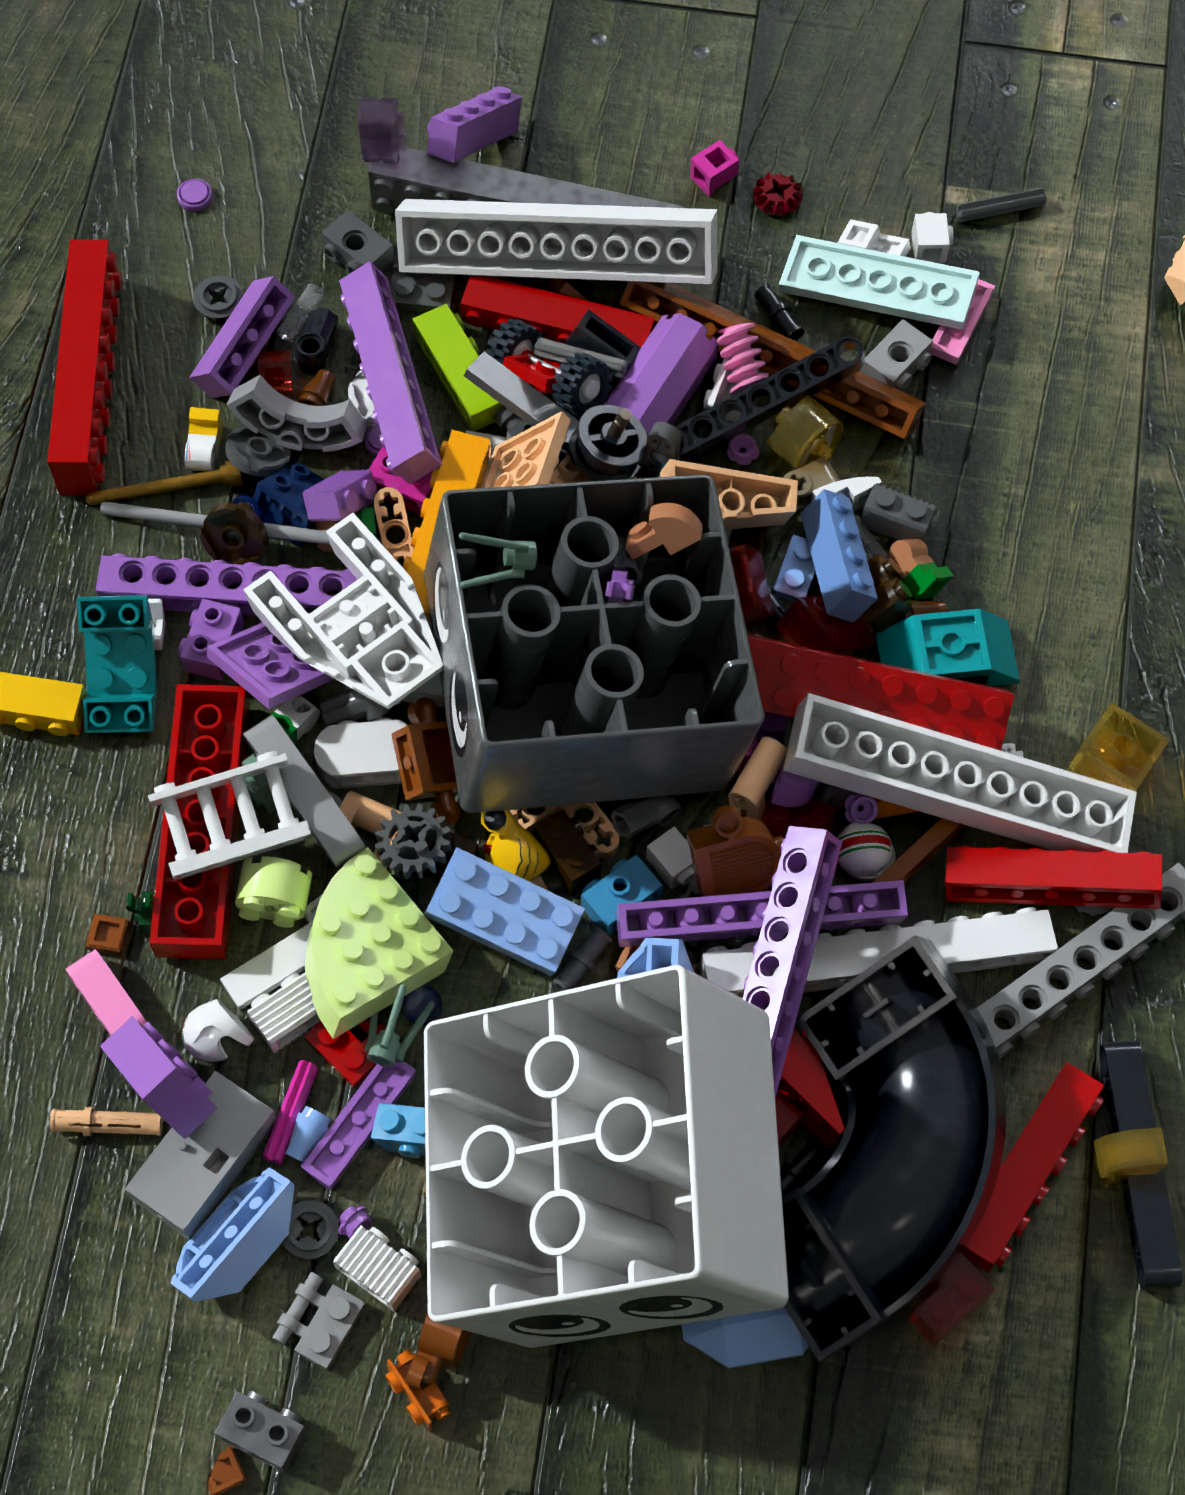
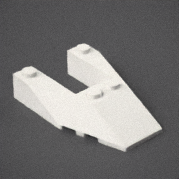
M351 513L327 530L326 534L336 556L358 579L310 614L304 610L271 570L247 586L243 591L253 612L269 631L299 659L390 709L443 670V662L412 578L354 513Z

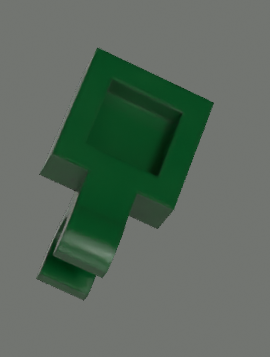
M142 892L141 898L135 897L133 893H127L126 909L134 913L135 924L139 925L145 937H150L155 892Z

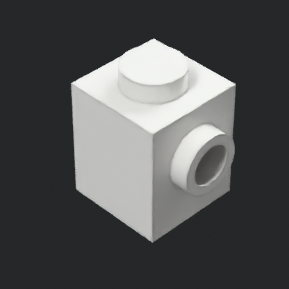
M926 212L915 214L911 232L914 259L946 263L949 246L953 244V226H948L946 213Z
M675 826L647 845L646 859L671 889L680 883L682 886L690 883L694 875L688 839L686 840Z

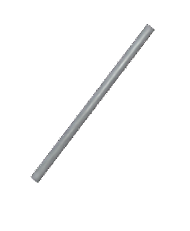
M104 501L100 507V512L103 515L203 528V522L207 516ZM264 523L268 537L331 545L326 531Z

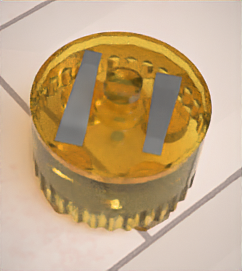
M806 396L793 409L785 407L775 419V422L779 425L768 438L767 443L771 446V449L796 470L815 459L822 458L826 461L831 458V453L834 452L833 450L843 435L844 425L815 399Z

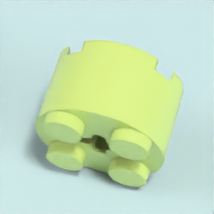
M262 856L261 863H252L253 857L245 859L235 899V905L240 909L239 916L251 921L259 920V918L273 920V924L279 927H294L295 921L305 916L312 872L308 869L307 873L304 874L300 872V864L277 857Z

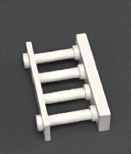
M277 751L267 752L257 757L258 762L180 786H175V783L171 782L154 788L155 793L148 795L152 807L160 804L163 805L177 850V855H175L176 861L169 863L175 881L311 839L307 820L299 823L298 818L293 816L279 768L288 766L286 753L278 755ZM261 773L266 774L280 819V823H278L279 829L265 833L264 828L260 829L245 782V778ZM229 783L232 785L246 833L243 835L245 840L232 844L230 839L225 838L210 790ZM196 793L212 842L209 845L210 850L200 854H196L195 850H191L176 801Z

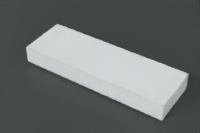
M311 923L220 978L221 983L239 1011L250 1005L260 995L269 993L279 987L290 975L299 974L305 970L306 944L312 927Z

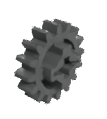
M419 803L415 811H410L407 804H404L403 813L401 814L392 809L390 811L392 820L381 819L380 823L383 830L375 832L376 840L379 842L375 844L377 855H381L382 865H390L393 875L403 870L405 879H409L412 872H417L418 877L422 879L426 869L436 873L435 863L445 864L447 859L444 852H451L452 850L451 842L449 841L452 836L450 828H445L447 826L445 817L436 818V810L433 807L425 813L422 804ZM397 831V837L392 840L393 835ZM435 843L434 848L430 851V845Z

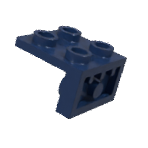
M294 462L258 482L251 507L263 523L312 529L314 521L308 519L303 492L324 479L310 471L307 466ZM287 539L299 548L307 544L304 541Z

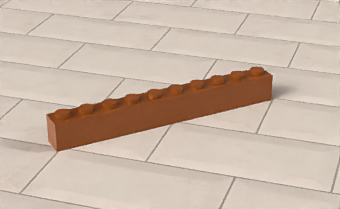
M628 281L620 302L621 305L642 315L655 317L657 322L664 315H668V319H671L674 314L681 313L703 324L708 330L705 336L709 341L713 337L717 340L724 333H718L722 329L743 323H755V327L747 333L748 335L758 336L759 339L751 344V348H761L762 352L756 355L754 359L765 361V365L758 370L768 373L770 376L817 352L673 283ZM719 345L718 351L721 352L727 346ZM817 365L812 370V374L818 377L824 376L829 371V368L825 365ZM860 371L813 395L903 439L914 432L926 405L925 402ZM796 380L786 382L796 388L800 386V383Z

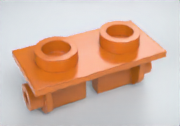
M408 1349L396 1358L399 1362L397 1365L394 1366L390 1359L387 1360L389 1373L385 1375V1378L396 1394L403 1392L410 1402L406 1409L415 1424L419 1426L423 1423L427 1430L431 1431V1419L436 1417L438 1422L451 1414L448 1409L450 1403L445 1399L435 1382L423 1390L405 1383L411 1363L416 1356V1353L412 1354Z

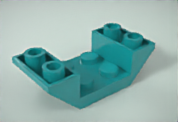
M147 595L77 597L79 632H84L87 678V696L83 699L85 733L153 732L157 701L154 623Z
M982 609L912 615L888 627L882 633H876L880 663L953 679L984 676L986 686L1018 684L1020 682L1008 620Z

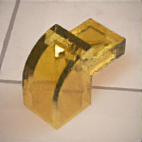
M1161 1127L1121 1131L1103 1136L1094 1141L1096 1152L1095 1167L1100 1178L1103 1179L1104 1186L1118 1185L1129 1175L1158 1173L1168 1164Z

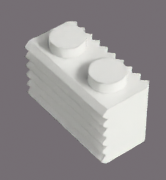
M306 972L302 975L298 973L290 975L281 983V989L272 995L268 993L260 995L251 1003L252 1008L247 1011L251 1022L273 1053L278 1052L279 1049L284 1048L285 1045L290 1044L291 1041L296 1040L297 1037L302 1036L303 1033L308 1032L309 1029H312L321 1021L312 1002L313 995L310 990L309 981L307 982Z
M360 1225L333 1260L334 1266L392 1311H395L421 1277L420 1269L417 1267L419 1261L404 1249L396 1252L393 1248L389 1247L387 1243L390 1240L378 1229L372 1227L368 1231Z

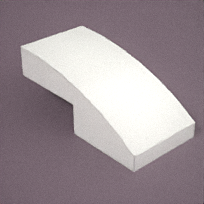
M851 219L838 241L840 244L906 257L911 248L909 239L881 234L878 225Z
M856 477L833 482L814 490L811 502L823 489L850 498L854 512L865 506L873 485L879 483L881 486L882 481L879 477Z

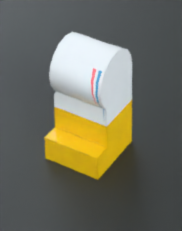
M190 407V426L185 447V468L192 471H212L215 468L216 459H218L223 431L220 410Z

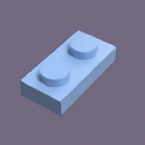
M796 535L792 536L774 586L776 597L800 605L805 604L816 573L806 538Z

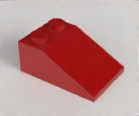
M794 1029L778 1091L804 1114L802 1123L834 1153L842 1139L845 1128L819 1054L805 1033L801 1032L799 1034Z

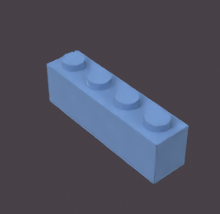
M823 489L800 515L826 612L828 615L853 623L878 597L850 498L843 494Z

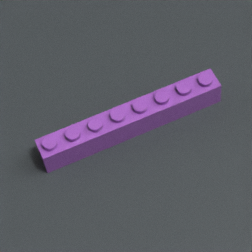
M369 261L339 280L343 293L340 295V298L349 314L347 323L354 332L355 340H353L356 351L360 354L362 361L359 366L367 379L368 386L366 391L374 404V419L381 429L382 434L379 435V438L387 451L388 459H386V464L394 476H400L408 484H412L440 467L442 462L388 278Z

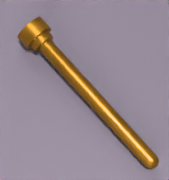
M225 461L226 465H221L220 469L90 492L86 496V501L90 505H97L103 501L114 502L223 482V485L230 484V487L244 485L242 471L232 465L230 461Z

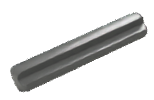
M1036 188L961 203L956 206V216L959 222H965L1041 207L1046 203V194L1043 188Z
M538 338L535 343L534 354L537 357L567 364L566 359L569 356L574 358L575 353H587L606 363L612 370L609 374L615 378H623L627 371V361L624 359L545 338Z

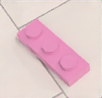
M979 279L964 329L940 325L933 338L931 355L953 364H958L994 293L995 285Z

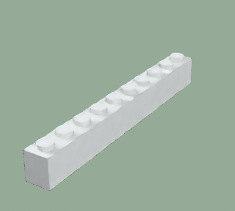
M1029 907L1020 909L1015 914L1003 915L1002 912H991L983 915L982 918L976 919L958 916L951 918L945 923L935 924L932 920H925L914 924L913 927L900 928V925L894 924L884 926L879 931L866 932L865 929H854L841 936L832 937L829 933L818 934L803 993L842 987L915 935L931 940L953 973L1039 963L1058 950L1049 910L1037 911L1036 908ZM756 942L744 944L738 949L727 950V947L724 946L708 949L706 953H702L698 965L700 976L743 999L745 992L744 982L750 973L754 958L753 949ZM779 967L776 968L773 975L777 973Z

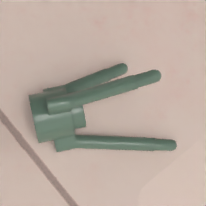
M464 532L459 534L461 540L504 548V566H510L511 570L462 581L460 583L461 588L479 586L509 578H524L525 570L535 569L537 547L534 541H509Z
M404 984L400 985L386 1030H380L379 1034L376 1035L378 1013L370 1017L368 1040L364 1049L368 1052L367 1058L371 1062L384 1067H393L396 1061L403 1062L406 1050L434 1008V1001L428 1002L400 1044V1036L394 1033V1028L407 988Z

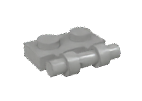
M311 1272L305 1283H300L294 1294L297 1297L286 1314L282 1313L277 1321L279 1327L272 1339L285 1346L291 1334L298 1336L301 1339L294 1349L295 1353L328 1371L366 1304L361 1299L334 1284L331 1286L326 1297L320 1295L316 1291L324 1279ZM311 1304L318 1308L307 1327L300 1323L299 1320L308 1305Z

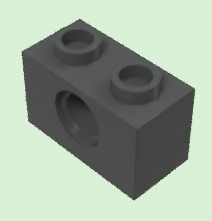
M346 210L321 233L325 255L331 261H337L343 265L349 274L369 261L382 273L395 263L393 244L349 210Z

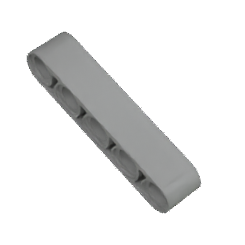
M273 715L243 733L257 757L271 751H277L278 755L286 753L288 766L279 768L288 800L302 821L307 820L310 832L336 868L366 848L353 826Z

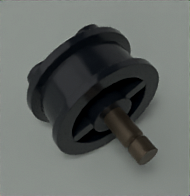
M598 405L588 409L582 415L578 427L569 439L568 451L573 464L589 481L623 480L631 477L637 468L638 462L645 455L648 447V437L643 425L630 410L614 405Z

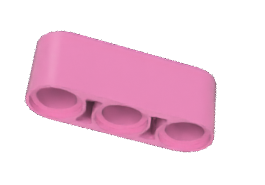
M96 949L65 969L110 1036L131 1016L142 1025L146 1023L140 1011Z

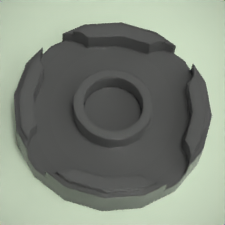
M240 426L231 431L225 445L226 456L232 465L249 475L265 478L288 466L291 449L277 445V441L260 432L254 433L247 426Z

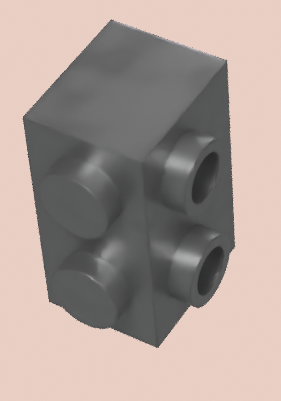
M249 1390L247 1396L236 1391L214 1434L223 1442L286 1473L307 1434L304 1425L300 1424L303 1418L286 1408H282L279 1413L267 1407L269 1400Z

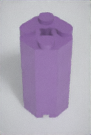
M681 313L674 314L671 319H668V315L662 316L627 368L626 374L619 380L609 395V399L603 405H614L630 410L643 425L647 437L656 422H665L673 425L717 359L719 346L717 340L713 337L709 341L705 336L708 331L706 327Z

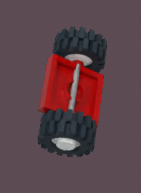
M509 319L508 324L502 322L499 325L501 330L495 329L492 334L495 335L494 340H488L487 344L491 345V349H486V353L525 382L535 386L538 392L552 394L553 399L557 400L555 403L558 406L582 417L588 409L602 405V400L607 402L609 399L606 393L607 391L612 392L613 386L608 383L613 381V375L609 374L612 370L606 363L587 353H575L574 358L569 356L566 359L567 364L537 357L534 354L535 343L538 338H544V335L539 332V329L519 319Z

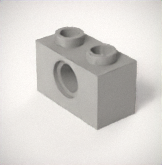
M902 319L866 356L861 372L903 391L911 382L912 375L917 370H924L931 361L932 355L930 351L933 340Z

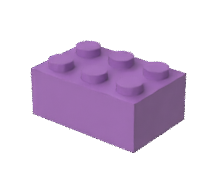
M131 1016L100 1047L139 1096L179 1135L186 1139L218 1109L208 1097L213 1091L197 1076V1072L182 1059L183 1056L169 1041L166 1042L162 1038L163 1036L151 1023L147 1021L142 1025Z

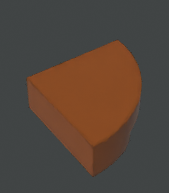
M553 278L548 285V289L553 293L588 301L566 281Z
M232 1445L219 1454L213 1465L209 1478L210 1495H224L248 1483Z

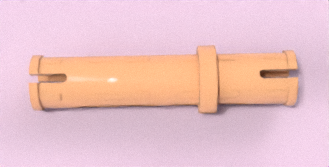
M85 1107L84 1110H57L53 1108L50 1114L51 1132H83V1136H92L93 1133L161 1136L163 1129V1118L157 1113L94 1111L93 1107Z

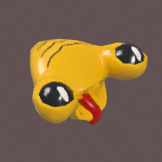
M510 810L481 813V824L488 832H492L482 847L487 862L527 881L536 878L547 869L552 862L547 850L514 818Z

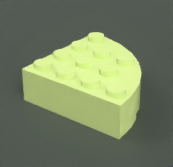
M369 847L348 860L329 882L319 900L306 944L305 971L307 982L309 981L310 990L313 995L312 1002L318 1017L332 1039H335L394 1003L400 985H406L407 988L404 995L406 996L444 973L453 953V949Z

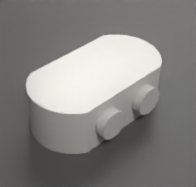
M377 718L372 722L358 723L353 720H346L337 725H329L319 734L314 746L315 760L321 778L326 784L335 789L402 784L391 734L407 726V724L401 720Z

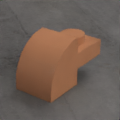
M675 503L657 504L650 508L649 523L646 521L641 522L629 531L625 549L632 560L662 544L668 553L672 555L701 540L703 525L690 509Z

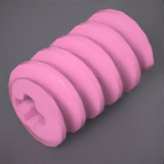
M755 323L738 324L718 331V333H724L717 339L718 345L727 346L720 352V355L724 358H731L723 365L724 369L734 371L727 377V381L738 383L730 390L732 395L769 377L768 373H758V369L765 365V361L754 359L756 355L762 352L761 348H751V344L759 338L747 333L755 327Z

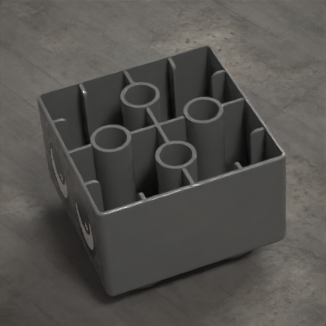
M687 475L449 490L443 494L425 565L424 580L433 636L443 662V670L439 674L462 810L466 813H482L715 792L726 789L764 721V711L714 479L708 475ZM675 503L690 509L703 525L701 540L672 555L668 553L663 544L649 551L641 584L634 586L633 600L622 603H608L609 596H605L607 581L612 579V566L619 549L618 536L627 538L629 531L635 525L644 521L649 523L650 508L654 505ZM464 532L509 541H534L537 547L535 569L525 570L524 578H509L479 586L461 588L460 583L462 581L511 570L510 566H504V548L461 540L459 534Z

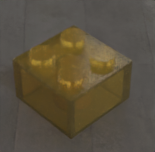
M1111 702L1067 769L1079 775L1136 791L1170 739Z

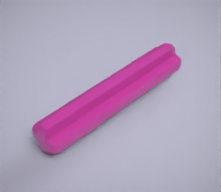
M305 1060L298 1062L263 1153L264 1159L270 1163L281 1164L284 1160L298 1112L302 1113L318 1071L317 1066L312 1062Z

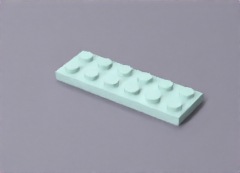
M796 235L779 282V292L963 330L979 282L980 272Z

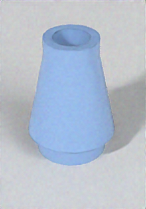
M305 1106L302 1113L298 1112L290 1143L285 1154L304 1162L329 1129L328 1125L331 1118Z

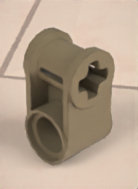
M825 457L815 459L803 467L788 472L784 476L786 479L798 480L796 512L801 511L811 503L814 490L841 480Z

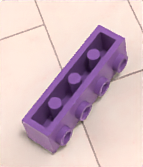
M497 86L486 93L478 94L477 97L463 101L461 104L445 109L444 112L431 117L427 128L429 135L427 154L454 163L518 132L522 96L511 93L509 88Z
M274 276L253 281L189 378L211 398L231 395L234 388L239 386L248 369L254 364L259 352L270 339L280 320L285 316L295 296Z

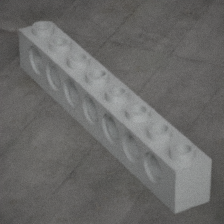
M1177 863L1162 874L1161 901L1168 903L1172 911L1116 907L977 1008L987 1025L999 1059L1013 1049L1011 1043L1019 1037L1027 1040L1041 1028L1039 1023L1045 1018L1049 1017L1051 1020H1054L1065 1012L1068 1008L1067 1002L1074 997L1081 1000L1095 989L1093 983L1102 977L1106 981L1111 979L1123 968L1120 965L1129 957L1132 961L1137 960L1149 949L1148 943L1155 938L1162 941L1175 931L1176 927L1174 924L1181 919L1185 920V868L1180 863ZM1131 921L1141 922L1146 930L1140 931L1135 929ZM1104 940L1114 941L1119 946V950L1109 949L1106 947ZM1084 959L1088 961L1093 969H1082L1077 964V960ZM1058 979L1062 981L1066 989H1055L1049 980ZM1022 999L1034 1000L1038 1005V1009L1030 1010L1026 1008L1022 1003ZM997 1018L1007 1020L1011 1029L1002 1030L998 1028L994 1020Z

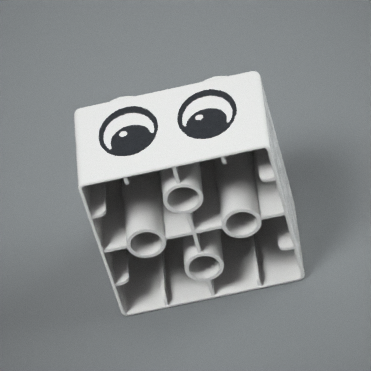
M672 965L435 1020L425 1027L428 1316L432 1321L521 1346L535 1348L775 1310L787 1304L789 1293L770 1021L765 1010L680 965Z

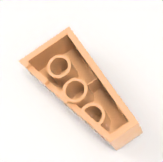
M669 459L659 473V477L708 475L712 477L717 489L725 530L784 525L796 512L798 480Z

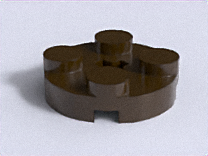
M239 502L238 504L224 503L214 507L206 516L200 534L202 544L208 554L215 560L222 559L230 564L244 565L248 562L255 563L269 543L264 523L254 513L251 505L245 502ZM231 530L237 532L240 535V541H237L235 537L230 538L228 533Z

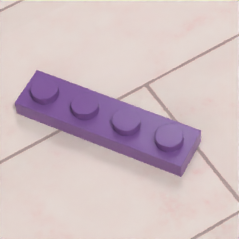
M396 1061L393 1067H384L377 1064L300 1166L301 1170L331 1191L370 1139L379 1103L395 1105L417 1075L416 1069L404 1061Z

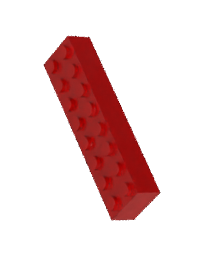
M70 240L47 461L59 495H87L90 492L99 491V484L105 482V465L101 462L102 454H107L108 439L107 435H104L105 426H110V409L107 407V399H112L113 383L109 379L110 371L115 370V354L112 352V344H117L118 330L117 325H114V319L120 316V300L116 297L117 290H122L123 285L122 272L117 271V254L111 252L108 240Z
M747 634L762 707L765 712L794 718L796 708L806 695L810 693L996 750H1002L1015 695L1008 690Z
M177 684L166 783L174 782L175 786H180L243 766L242 762L245 760L247 742L243 733L248 731L250 701L247 691L242 686ZM229 783L210 790L225 838L230 839L232 844L237 842L240 811L232 785ZM197 793L177 799V805L191 850H195L196 854L209 851V845L212 842ZM163 810L150 946L156 958L226 960L235 862L175 881L169 863L176 861L175 855H177V850L165 811Z

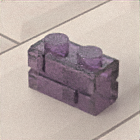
M362 97L359 99L358 129L362 160L372 163H379L380 160L383 163H398L401 151L407 150L405 112L399 111L396 98L381 97L378 100L377 97Z

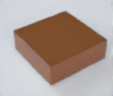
M94 913L86 942L87 950L93 951L96 949L97 952L122 956L130 927L129 919Z

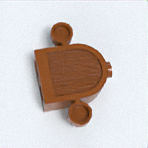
M422 697L412 702L408 707V717L413 724L395 731L391 736L405 800L434 797L436 800L431 804L430 809L433 807L436 810V818L444 816L448 826L455 823L460 817V808L454 797V793L458 792L448 724L447 721L438 722V708L435 702L430 698Z
M725 805L714 812L712 825L686 831L696 884L701 897L762 892L772 885L773 875L778 869L781 857V844L784 838L783 836L773 837L770 829L763 822L754 818L741 817L736 807Z
M427 1313L418 1342V1353L411 1363L405 1383L420 1389L423 1383L430 1384L436 1380L441 1367L456 1373L472 1332L436 1323L429 1318Z

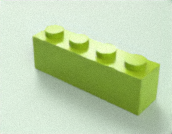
M446 303L413 318L414 337L470 430L477 431L494 423L496 412L504 405L464 377L467 368L479 357V350L475 340L472 337L467 338L464 333V325L459 314H453Z

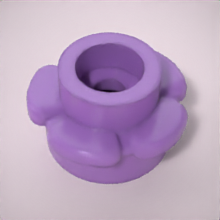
M740 434L729 442L730 448L727 450V455L731 461H736L739 465H748L752 460L757 459L759 448L756 447V441L753 437L747 434Z
M856 793V795H850L844 804L846 808L845 817L850 823L867 824L873 821L877 815V802L870 796ZM859 805L863 806L862 811H858Z
M354 1206L346 1209L338 1219L340 1224L339 1234L346 1235L350 1239L360 1225L367 1230L372 1223V1218L366 1213L367 1208L360 1206L356 1209Z

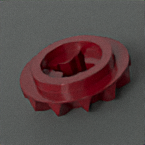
M781 171L777 175H771L768 172L765 178H758L753 190V198L757 207L763 212L774 216H784L794 212L800 206L803 197L801 183H797L793 175L787 177ZM773 187L779 191H784L783 199L777 193L773 194Z

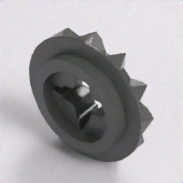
M218 275L206 278L198 284L193 294L195 309L200 312L203 318L210 317L216 322L218 318H225L227 320L244 294L242 287L236 280ZM224 296V303L217 302L214 304L213 297L220 298Z
M308 1200L292 1206L289 1234L282 1243L286 1250L297 1258L316 1260L318 1257L330 1253L331 1248L338 1241V1219L333 1210L322 1202ZM301 1219L310 1226L319 1223L320 1226L316 1229L319 1238L318 1242L310 1236L301 1239L300 1236L304 1233L300 1222Z

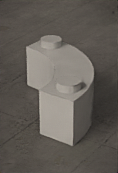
M261 375L234 388L227 403L232 413L254 433L260 432L277 441V445L302 451L305 448L322 449L323 452L351 447L362 442L367 428L366 422L350 399L329 406L302 404L278 393Z

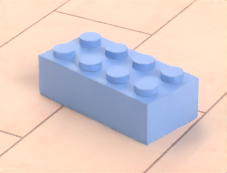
M456 847L424 915L426 918L551 977L562 960L585 908Z

